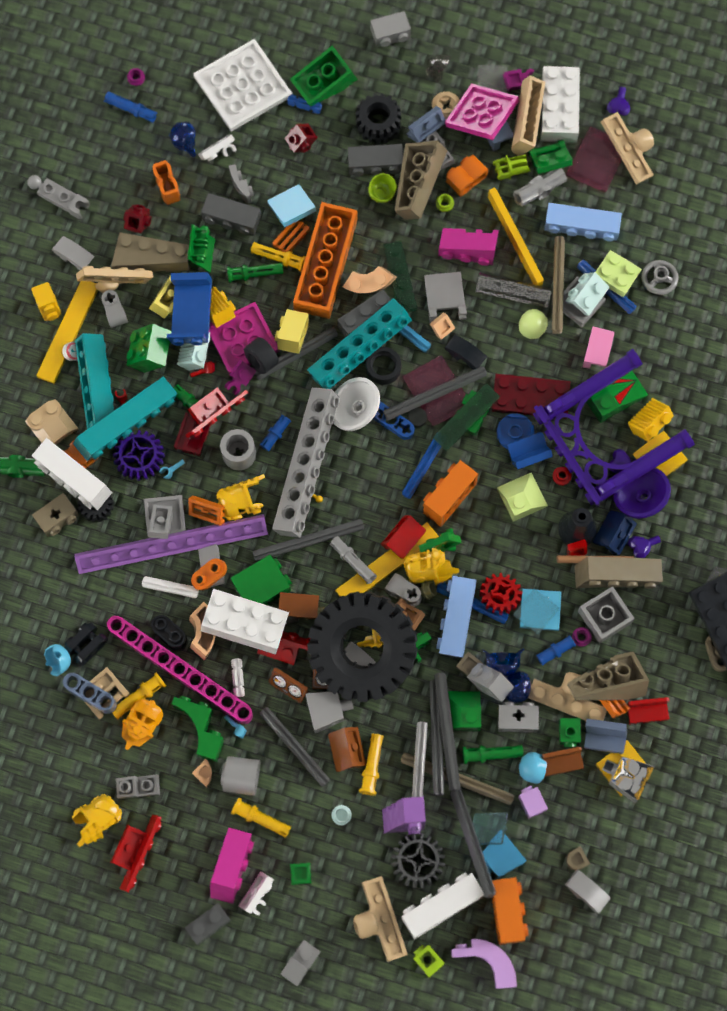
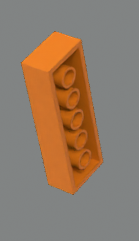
M321 202L293 300L294 311L330 319L358 220L357 210Z

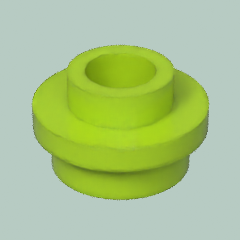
M442 194L436 199V207L442 212H448L454 206V200L448 194ZM447 202L448 205L444 206L442 203Z

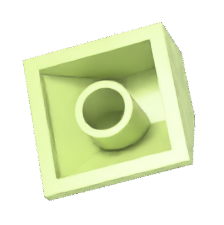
M532 472L497 487L513 522L548 507Z

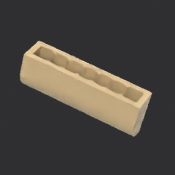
M531 75L524 79L521 85L511 148L512 152L517 156L527 153L536 146L545 81Z

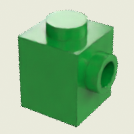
M560 718L559 745H564V748H576V745L581 743L580 718Z

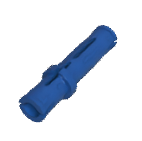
M109 91L105 95L104 102L128 111L137 118L141 117L153 123L157 117L156 111L144 107L141 103L131 102Z

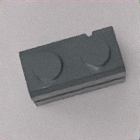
M217 903L211 910L206 911L186 926L185 929L196 945L199 946L231 922V919L222 906Z

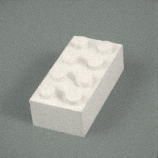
M544 66L542 80L545 81V88L541 107L540 142L564 140L565 143H577L579 134L580 67Z
M48 438L31 455L36 460L34 464L40 470L52 477L60 486L64 484L63 487L75 498L79 495L78 499L89 509L94 507L98 510L112 494L103 482Z
M213 589L200 631L276 654L289 612Z
M466 872L456 878L455 884L450 886L447 883L438 889L439 894L434 897L429 894L421 899V905L416 908L412 905L403 911L404 915L401 919L414 940L484 897L483 890L472 873L469 875Z

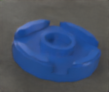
M518 413L509 414L499 422L496 431L498 441L506 449H508V443L535 433L532 422L526 416Z

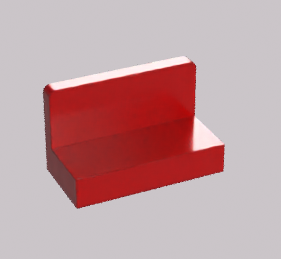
M404 515L382 541L381 545L385 549H391L400 559H404L424 535L426 529L411 515Z
M669 697L629 701L627 704L630 707L627 711L629 725L668 721L667 703L669 702Z

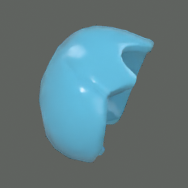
M52 644L45 649V665L52 668L51 675L59 676L68 670L71 657L64 647Z
M528 752L521 758L519 773L523 780L539 784L544 779L547 762L540 758L542 757L541 754Z

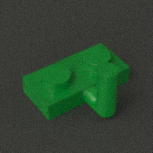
M447 529L440 537L428 539L426 543L419 545L420 552H427V550L432 551V548H436L442 552L445 550L453 552L456 550V546L461 544V537L455 535L453 529Z

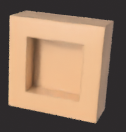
M442 313L430 323L437 338L441 340L455 329L450 318L445 313Z

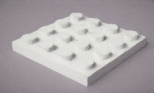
M255 39L193 73L194 78L231 132L284 102L292 95V92Z

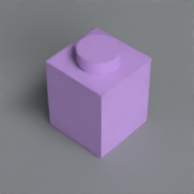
M532 786L521 790L522 794L518 798L528 819L547 811L548 808L538 787L532 788Z

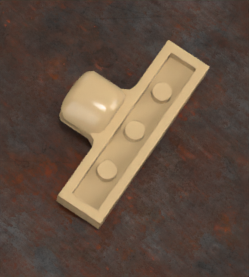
M618 112L603 119L601 124L635 184L637 185L651 178L653 173L642 154L654 146V138L648 129L642 128L634 133H630Z
M85 266L76 273L77 281L98 282L95 287L98 291L104 293L107 290H116L121 283L146 284L153 278L152 271H145L144 268L128 270L126 267L118 269L101 267L99 269L93 266Z
M573 672L566 673L560 687L552 686L534 678L527 695L529 699L585 721L587 719L603 721L607 712L603 705L593 701L574 699L568 687V682L581 675Z
M382 876L362 882L369 904V911L358 914L353 918L354 928L358 937L364 939L377 935L380 938L387 962L407 956L404 941Z

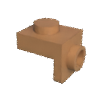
M400 598L397 603L404 609L403 613L405 616L410 617L413 623L412 629L415 631L425 617V614Z

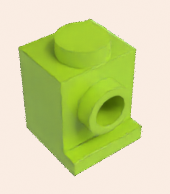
M421 945L414 952L416 955L413 958L428 978L445 964L430 945L426 947ZM429 956L431 963L425 964L423 961L424 957Z

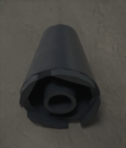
M578 508L566 513L561 518L558 531L564 543L571 544L585 539L587 545H589L596 536L597 526L587 509Z

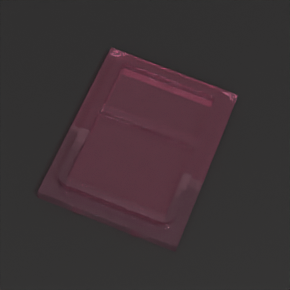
M590 126L573 159V165L569 167L566 176L605 193L622 161L607 133Z
M442 355L403 376L405 383L414 396L455 378ZM461 387L420 407L427 413V418L434 427L454 416L458 410H462L464 406L462 401L466 394Z

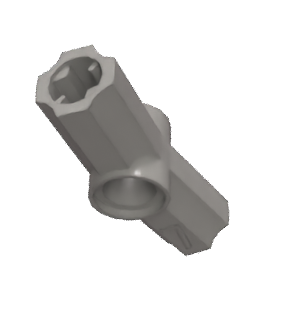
M560 168L552 170L544 176H536L527 185L514 191V201L517 205L524 206L537 198L538 200L544 199L553 189L567 181L565 172Z

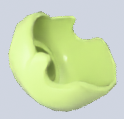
M529 309L519 320V331L526 338L538 339L547 329L548 318L538 309Z

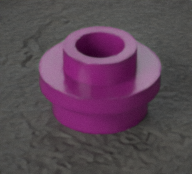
M133 68L127 74V80L129 84L139 86L144 83L145 74L142 70Z
M584 627L575 629L572 634V639L579 647L587 646L592 638L590 631ZM578 635H584L585 640H579Z

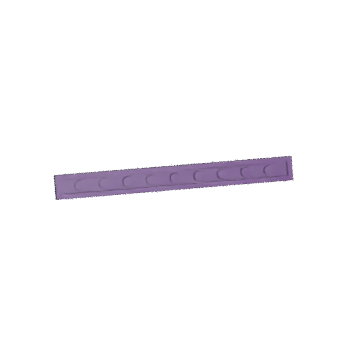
M263 514L225 522L222 525L215 524L169 534L168 539L148 538L76 553L74 557L78 573L82 574L202 549L214 544L221 545L268 535Z

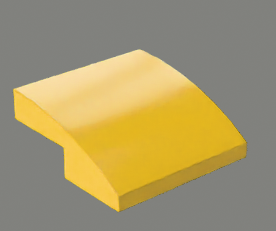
M662 431L633 453V456L636 459L642 457L669 440L670 437L665 431ZM680 452L656 468L668 476L688 461V459Z

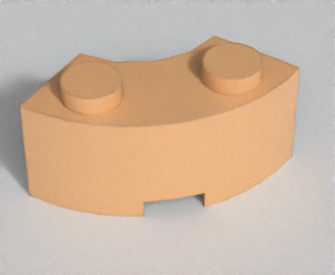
M378 266L373 272L368 274L353 271L343 287L356 293H374L387 288L397 277L385 268Z
M205 602L189 618L195 631V637L191 642L190 648L203 660L211 652L216 638L215 635L200 631L208 606Z

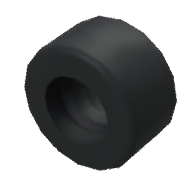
M257 337L244 347V354L247 360L261 374H266L279 363L274 349L263 338Z

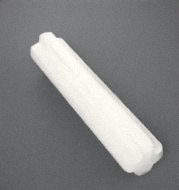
M147 576L142 580L143 588L191 598H197L199 593L198 589L190 585Z

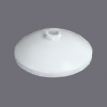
M363 377L352 378L344 382L335 391L339 396V405L335 411L334 424L344 431H355L366 426L374 418L380 404V393L372 381Z

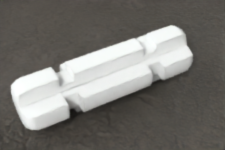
M239 658L232 659L234 696L243 697L245 692L243 687V670L241 669L242 660Z

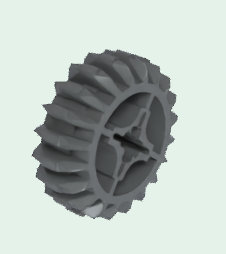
M423 833L420 834V839H416V834H412L413 840L411 841L408 836H405L407 843L404 844L401 840L398 841L402 848L394 847L393 850L398 855H391L392 859L397 860V862L391 863V866L399 868L394 871V874L401 873L402 875L398 880L402 881L406 878V886L409 885L410 881L413 882V888L417 887V882H420V887L424 888L425 881L431 886V878L435 881L439 880L435 873L443 874V871L438 869L439 866L445 867L444 862H439V860L445 858V855L438 854L443 848L439 847L436 849L435 846L438 844V841L435 840L431 844V836H428L426 841L423 840ZM417 845V851L414 855H403L408 847ZM423 846L428 847L432 851L435 860L424 856ZM420 851L421 860H424V863H420L421 866L416 871V862L413 861V858H416ZM401 861L413 866V876L404 870ZM434 866L431 873L424 877H419L422 867Z

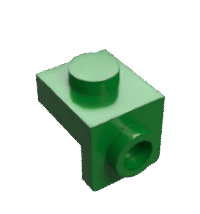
M428 632L417 634V651L431 643L432 638ZM418 652L417 657L415 658L417 664L421 662V657L418 654Z

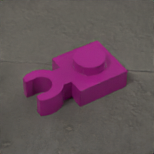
M521 69L504 72L503 79L507 90L521 89L522 81L529 75H533L534 69H528L525 73H522Z
M239 360L230 373L233 379L225 384V388L229 390L231 386H235L232 393L238 395L241 384L247 386L256 370L242 360Z

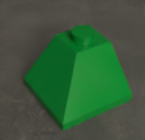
M448 691L453 731H480V692Z

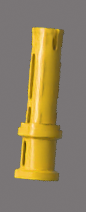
M256 242L251 247L252 254L282 262L284 267L290 266L302 272L306 256L301 257L293 254L291 251H279Z
M155 672L151 679L145 683L142 682L140 688L117 704L115 711L112 712L118 720L131 709L136 700L153 697L156 691L162 687L165 688L167 685L159 674Z
M371 734L367 764L362 772V787L359 789L361 794L375 796L377 793L375 787L376 781L379 779L377 771L383 735Z
M241 798L237 799L231 811V814H237L245 818L247 822L253 821L284 838L287 837L292 827L259 811L257 806H251L243 802Z

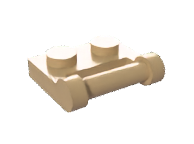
M108 667L89 681L107 693L117 687L119 691L112 696L116 703L123 697L126 698L130 695ZM89 689L85 696L87 698L92 697L94 689ZM107 700L102 705V707H109L111 704V700ZM86 703L99 720L104 717L103 712Z

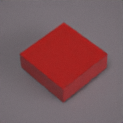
M585 539L567 544V556L587 555V542Z

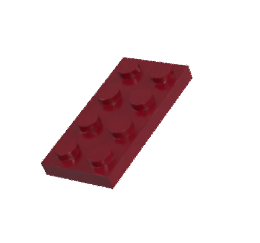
M495 374L492 411L534 416V407L536 405L538 407L540 405L545 407L570 391L571 381Z

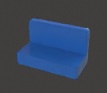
M542 432L507 444L512 464L517 469L553 457L551 449L546 445Z

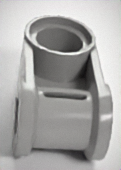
M113 290L105 291L101 298L110 328L128 323L117 293Z
M397 573L392 576L384 588V591L398 600L402 598L413 607L421 603L420 589ZM414 593H415V594H416V598H415V597H412V598L410 599V598H409V594H410V595H414Z

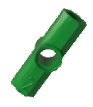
M21 455L0 457V474H6L14 478H22L24 475L45 476V473L34 464L36 461L34 458H26Z

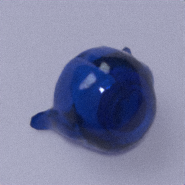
M186 121L177 122L170 131L172 145L180 151L188 152L191 157H196L194 150L196 131L194 126Z
M524 648L517 653H488L483 649L482 651L486 655V665L506 677L514 674L519 668L520 656Z
M518 671L505 677L514 686L506 696L508 701L513 703L525 701L531 692L529 675L523 671Z

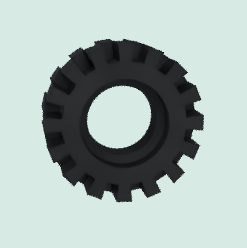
M111 495L103 503L102 507L96 511L86 507L80 500L77 501L78 509L82 516L94 523L95 521L101 522L103 518L106 520V516H110L112 514L111 510L114 508Z

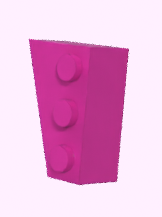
M443 228L438 256H442L444 259H460V261L466 263L477 262L483 266L493 265L499 230H493V233H482L481 229H476V233L466 232L465 229Z
M228 828L210 882V898L234 904L237 890L241 888L242 873L246 872L249 860H246L247 855L252 853L254 842L251 841L252 834Z

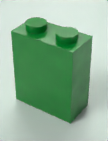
M271 555L230 578L240 597L264 605H268L280 598V592H290V585L292 584L287 574L283 575L280 571L282 566L278 559H273Z

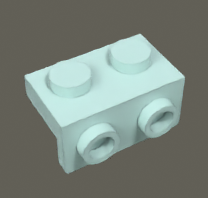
M595 272L584 273L579 278V283L570 290L568 298L565 300L567 304H574L585 316L591 314L610 288Z

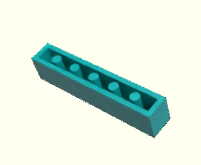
M82 333L75 340L86 425L87 429H89L114 411V397L111 393V378L108 372L109 362L106 358L104 337L100 334Z
M163 376L77 436L73 445L86 461L92 458L95 460L103 454L104 449L107 447L108 449L113 448L118 443V439L121 437L123 439L127 438L132 433V429L135 427L139 429L145 425L146 419L149 417L153 419L159 415L163 407L167 409L173 405L178 393Z

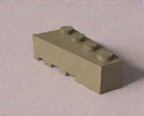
M439 141L405 144L394 210L404 220L421 219L448 151Z
M119 233L111 267L112 269L126 267L128 270L144 268L145 271H152V273H156V271L178 272L190 271L192 262L187 259L189 245Z
M588 556L575 565L576 588H611L612 586L614 588H636L644 586L646 589H653L663 582L661 559Z

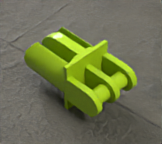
M525 154L510 158L506 155L505 158L493 161V165L496 166L495 172L498 173V180L511 179V176L530 172Z

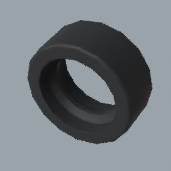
M380 347L366 360L367 375L377 384H391L397 380L401 373L402 363L400 356L391 348ZM382 356L391 358L395 364L393 372L385 376L375 373L373 362L376 358Z

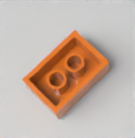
M461 460L457 464L453 463L447 471L449 474L445 479L443 477L440 478L435 485L437 488L434 492H429L423 499V514L440 527L443 526L477 485L478 473Z
M516 877L492 880L496 894L492 897L498 945L524 942L526 940L525 937L528 936L527 923L523 924L522 916L525 915L524 903H520L519 896L522 894L521 882H517Z

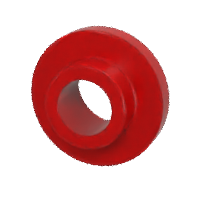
M558 467L554 470L552 478L557 485L564 486L571 481L572 474L566 467ZM564 473L566 477L560 478L559 474Z

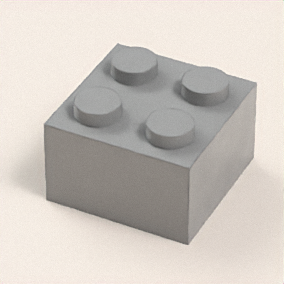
M613 586L580 606L578 613L599 644L631 625L635 619Z

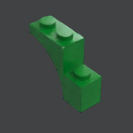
M180 696V698L174 697L172 706L190 717L197 729V756L217 763L224 738L217 731L210 730L209 733L207 732L213 714L212 708H209L210 705L204 702L192 703L191 699L185 696Z

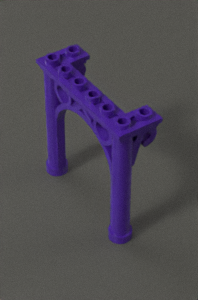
M633 348L626 352L627 355L545 407H542V405L534 407L535 413L533 415L539 425L544 424L547 430L544 433L550 441H555L557 445L555 450L560 457L564 455L567 460L565 466L570 473L574 472L578 477L575 481L580 489L585 488L587 491L585 497L591 506L593 504L596 507L600 506V503L684 449H689L695 445L686 429H683L677 435L642 457L624 465L610 464L599 459L585 445L579 428L581 410L587 400L643 365ZM578 404L575 416L564 413ZM554 418H556L555 425L551 422ZM562 418L574 421L572 432L564 433L561 430L559 421ZM576 433L577 438H574L575 446L570 451L562 437L570 438ZM579 444H580L581 448L583 449V451H578V450H579ZM582 456L587 460L591 458L593 461H589L586 464L585 472H583L574 457ZM593 464L603 466L604 475L599 480L593 479L588 472L589 467ZM608 469L622 470L606 480ZM591 483L599 485L594 488Z

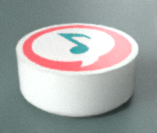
M75 342L66 343L62 350L63 356L69 361L77 360Z

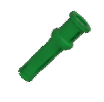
M282 262L247 267L245 264L242 267H227L229 283L236 280L247 281L253 277L284 274ZM273 269V270H269V271L257 272V271H259V270Z
M479 745L478 748H466L465 746L462 747L463 764L466 765L468 762L479 761L484 763L486 760L522 758L523 746L485 748L482 745Z

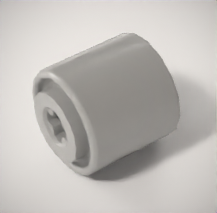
M240 429L231 430L221 439V453L225 464L229 468L241 471L249 468L254 463L256 449L253 438L248 432ZM236 451L243 452L242 456H235Z
M228 756L226 762L223 763L221 774L223 792L255 796L259 780L260 760Z

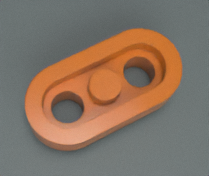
M217 558L211 559L192 575L191 583L193 587L198 590H207L226 574V563ZM217 565L218 569L214 572L213 567ZM199 577L203 578L201 583L198 582Z

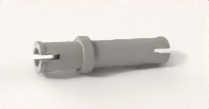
M339 536L332 539L330 546L340 554V558L343 561L345 560L367 584L372 583L377 575L354 553V549L348 547Z

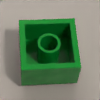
M155 324L134 330L130 336L131 343L126 356V366L144 373L165 367L170 343L167 334H171L172 331Z

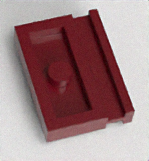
M186 412L174 444V449L201 456L211 426L205 425L202 428L204 431L197 437L192 435L187 438L185 435L198 426V423L191 414Z

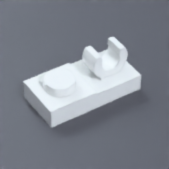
M227 135L198 153L201 160L207 159L210 161L217 157V152L221 151L227 157L229 156L226 152L228 147L233 152L236 151V147L230 144L235 139L232 135Z
M260 871L238 906L250 914L260 915V912L256 910V906L258 904L266 905L261 898L269 892L274 879Z

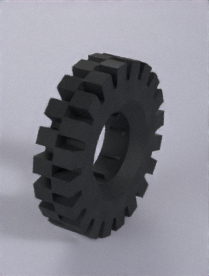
M367 591L365 593L353 592L346 596L343 595L326 606L314 620V626L311 627L308 636L310 637V642L307 644L308 654H311L309 662L312 670L316 669L318 673L316 677L321 684L325 682L328 685L327 689L333 694L337 692L342 694L341 698L350 701L354 698L358 702H368L369 699H374L375 701L395 691L410 674L418 649L416 647V642L418 641L416 631L412 629L413 623L410 617H406L403 613L404 609L398 603L396 605L393 604L391 599L384 595L377 596L376 593ZM358 626H368L370 630L374 629L380 635V642L383 641V653H380L381 659L377 663L360 666L356 664L357 662L353 663L345 654L347 651H344L343 640L347 638L345 634L352 627L357 629Z

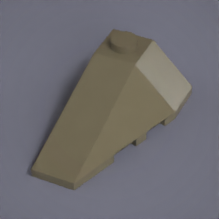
M634 651L613 656L604 665L600 664L590 673L586 672L568 682V687L575 700H630L646 696L649 679Z

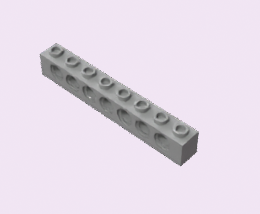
M311 388L272 527L281 536L301 538V534L304 531L306 516L310 510L311 498L315 492L316 480L320 474L321 462L325 456L324 451L329 441L330 429L334 423L336 408L339 405V396L332 389Z

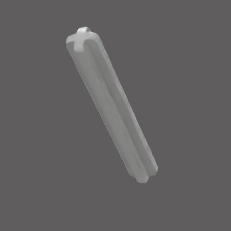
M426 722L417 723L412 797H423L428 726Z

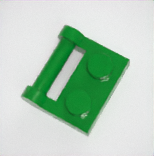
M564 140L528 151L538 174L573 165V159L566 148Z

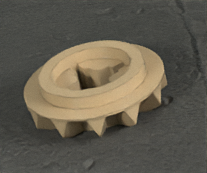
M441 92L434 97L432 108L436 106L441 108L444 118L447 119L460 99L452 92ZM450 101V108L447 107L443 110V104L446 105Z

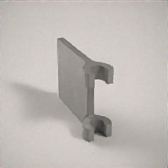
M461 272L424 275L429 323L437 318L438 310L458 309L459 320L467 319Z

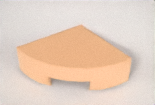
M207 759L192 772L206 787H208L212 779V768Z

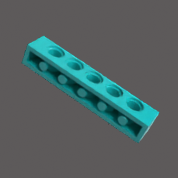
M393 298L309 367L307 371L321 388L330 389L409 324L412 319L406 309Z

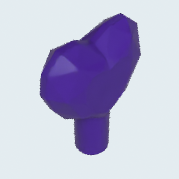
M620 87L618 96L607 104L609 113L614 114L618 112L623 116L629 114L630 105L625 99V87Z
M617 449L613 452V460L610 461V464L624 465L631 463L630 457L624 450ZM610 469V471L614 473H619L620 471H622Z
M658 535L650 539L633 536L628 541V545L633 549V554L636 558H645L649 554L651 546L661 543Z

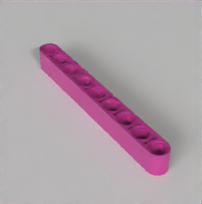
M113 616L108 620V630L120 641L237 722L248 724L252 721L253 712L249 705L123 618ZM115 623H122L119 630L112 629ZM136 633L137 639L129 641L128 637L130 634ZM147 644L153 645V649L150 652L144 651V647ZM162 655L169 656V660L166 663L159 662ZM178 666L185 667V671L182 674L175 673V669ZM193 677L201 678L198 685L191 684ZM209 688L217 689L214 696L207 695ZM225 699H232L233 704L230 707H224L223 701ZM241 710H248L249 715L247 718L242 719L239 717V712Z

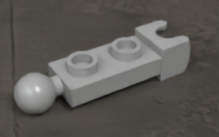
M32 175L28 178V186L34 190L38 189V196L69 212L70 215L77 219L82 218L78 208H89L90 206L86 198L71 192L48 178L43 183L37 175Z

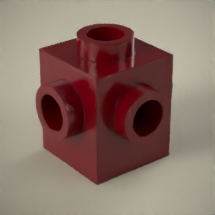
M296 124V126L289 130V134L284 139L294 153H305L311 149V145L318 137L309 124Z
M140 204L132 205L124 213V229L142 233L151 224L150 209Z

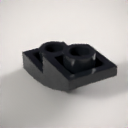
M454 335L444 347L457 361L462 359L472 370L479 368L487 358L481 350L457 335Z

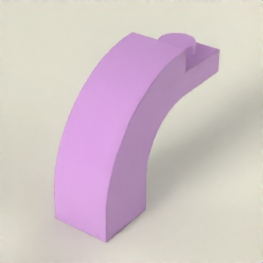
M471 939V948H468L467 944L455 945V949H451L452 958L479 957L485 960L493 970L495 989L517 987L516 974L512 962L506 953L495 944L485 940Z

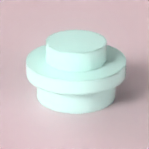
M339 805L333 809L332 820L334 823L346 825L350 822L352 814L347 806Z

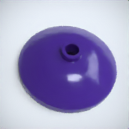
M654 468L614 493V502L617 508L628 517L647 518L655 515L665 507L670 498L671 486L667 476L661 470Z

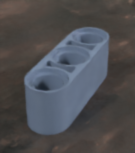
M69 673L64 677L63 685L71 694L105 714L115 711L117 703L109 693L76 673ZM77 679L78 684L73 688L69 687L70 681ZM89 689H94V695L87 698L85 696L86 692ZM106 699H110V706L107 708H103L102 702Z

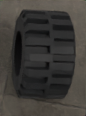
M374 93L372 97L368 95L366 100L362 99L356 111V128L364 140L368 139L369 143L375 141L376 144H380L383 141L385 144L388 143V139L393 140L394 135H398L401 127L400 106L397 105L395 99L392 101V97L389 95L385 97V94L381 93L380 96H377V93ZM375 114H382L388 120L377 124L371 122L369 118Z

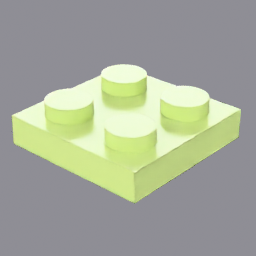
M610 250L595 273L610 287V290L624 298L642 269Z

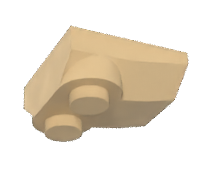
M56 399L43 404L32 412L25 421L41 443L48 438L57 445L74 431L79 430Z

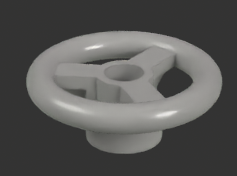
M652 261L642 271V283L653 294L664 295L670 293L678 284V272L667 261ZM654 267V279L649 283L647 274ZM669 270L671 271L673 277H669ZM662 282L671 284L665 289L654 288L655 285Z

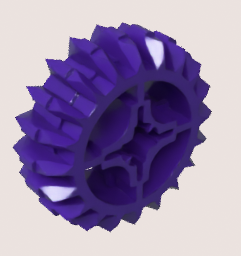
M138 429L136 435L132 431L131 436L125 438L124 441L118 439L120 446L114 447L117 452L113 453V457L116 458L114 464L118 465L117 470L119 472L123 471L122 475L124 477L129 474L130 480L136 476L137 481H140L141 476H144L145 480H147V474L150 473L151 476H154L153 470L160 471L158 465H163L164 462L161 458H164L165 454L162 452L164 450L163 445H160L159 439L155 440L154 434L149 436L148 431H145L142 435L141 430ZM138 443H145L151 447H140ZM132 445V450L125 455L126 450ZM136 449H138L139 453H141V457H140V458H141V462H140L139 458H137V455H136V454H137V450H136ZM153 455L151 462L145 466L146 460ZM126 463H136L140 468L130 467Z

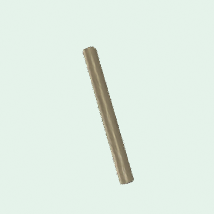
M556 236L554 238L553 334H561L563 332L565 240L563 236Z
M404 753L401 763L414 768L415 756ZM425 760L424 772L433 775L432 763ZM443 767L444 780L448 781L446 768ZM459 774L461 787L502 803L512 804L513 794Z

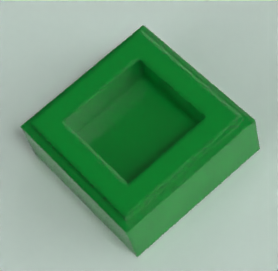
M310 863L290 864L291 885L312 884Z

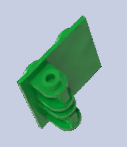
M193 224L187 259L208 273H211L215 239L209 235L210 230L208 226L198 228Z

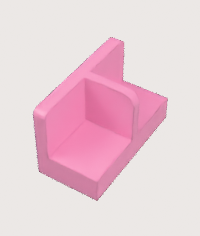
M597 327L592 328L583 363L584 368L590 369L591 364L602 367L607 366L614 337L613 331Z

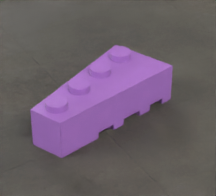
M424 797L402 798L396 803L391 804V806L382 809L384 833L408 832V835L420 834L421 830H424L426 822Z

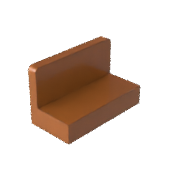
M280 592L279 609L289 612L288 617L316 619L319 608V595Z
M358 727L342 728L328 734L336 772L366 766Z
M576 747L542 754L540 758L547 762L545 777L584 769L581 756L582 748Z

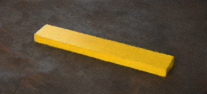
M494 187L489 190L488 199L535 289H540L543 286L544 279L497 189Z
M80 281L36 375L37 378L55 384L66 361L62 352L63 347L66 343L75 341L98 292V289L95 287L97 283Z
M426 522L422 525L426 532L404 559H400L390 549L367 566L377 575L372 583L367 584L357 573L337 588L335 592L341 597L353 592L365 593L404 565L408 555L420 552L419 545L426 543L428 539L439 536L429 523Z

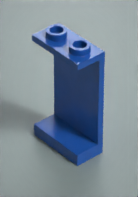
M208 272L171 273V282L174 284L172 333L167 334L168 340L176 346H182L184 343H191L192 345L208 343L212 278Z

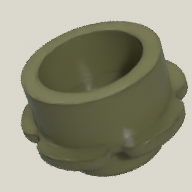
M424 581L422 583L423 586L420 587V591L423 597L430 600L437 595V588L434 582Z

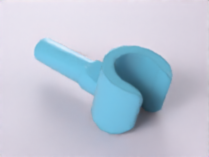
M182 459L170 468L162 467L159 472L162 474L168 470V474L163 478L170 479L173 472L185 464Z
M225 715L224 719L236 728L233 734L243 739L247 730L230 716Z

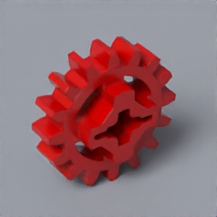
M502 573L499 574V577L492 574L491 579L487 577L485 583L481 585L480 589L482 590H480L479 596H482L481 603H487L486 609L493 608L492 613L498 610L499 614L502 615L505 610L509 614L511 608L516 610L517 604L521 602L522 591H519L521 585H515L517 579L510 580L509 574L506 577H503ZM492 586V590L488 593L489 588Z

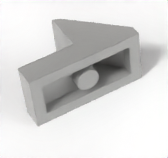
M153 505L149 538L168 539L171 533L173 506Z
M303 940L295 954L289 959L281 975L298 986L320 954V951Z

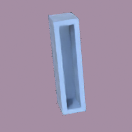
M548 203L544 230L553 234L566 233L569 236L580 235L588 239L601 238L605 241H617L622 213Z
M453 576L452 580H448L447 591L450 592L449 599H445L443 608L447 612L445 619H441L440 630H443L442 638L438 637L436 649L440 650V654L460 658L464 656L477 583L475 579Z

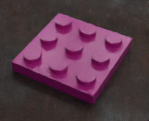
M471 84L446 119V127L494 140L519 103V97Z
M256 302L234 311L235 318L217 328L212 322L209 324L210 338L229 375L239 360H242L249 366L251 365L244 354V347L257 337L266 340L275 353L280 351Z

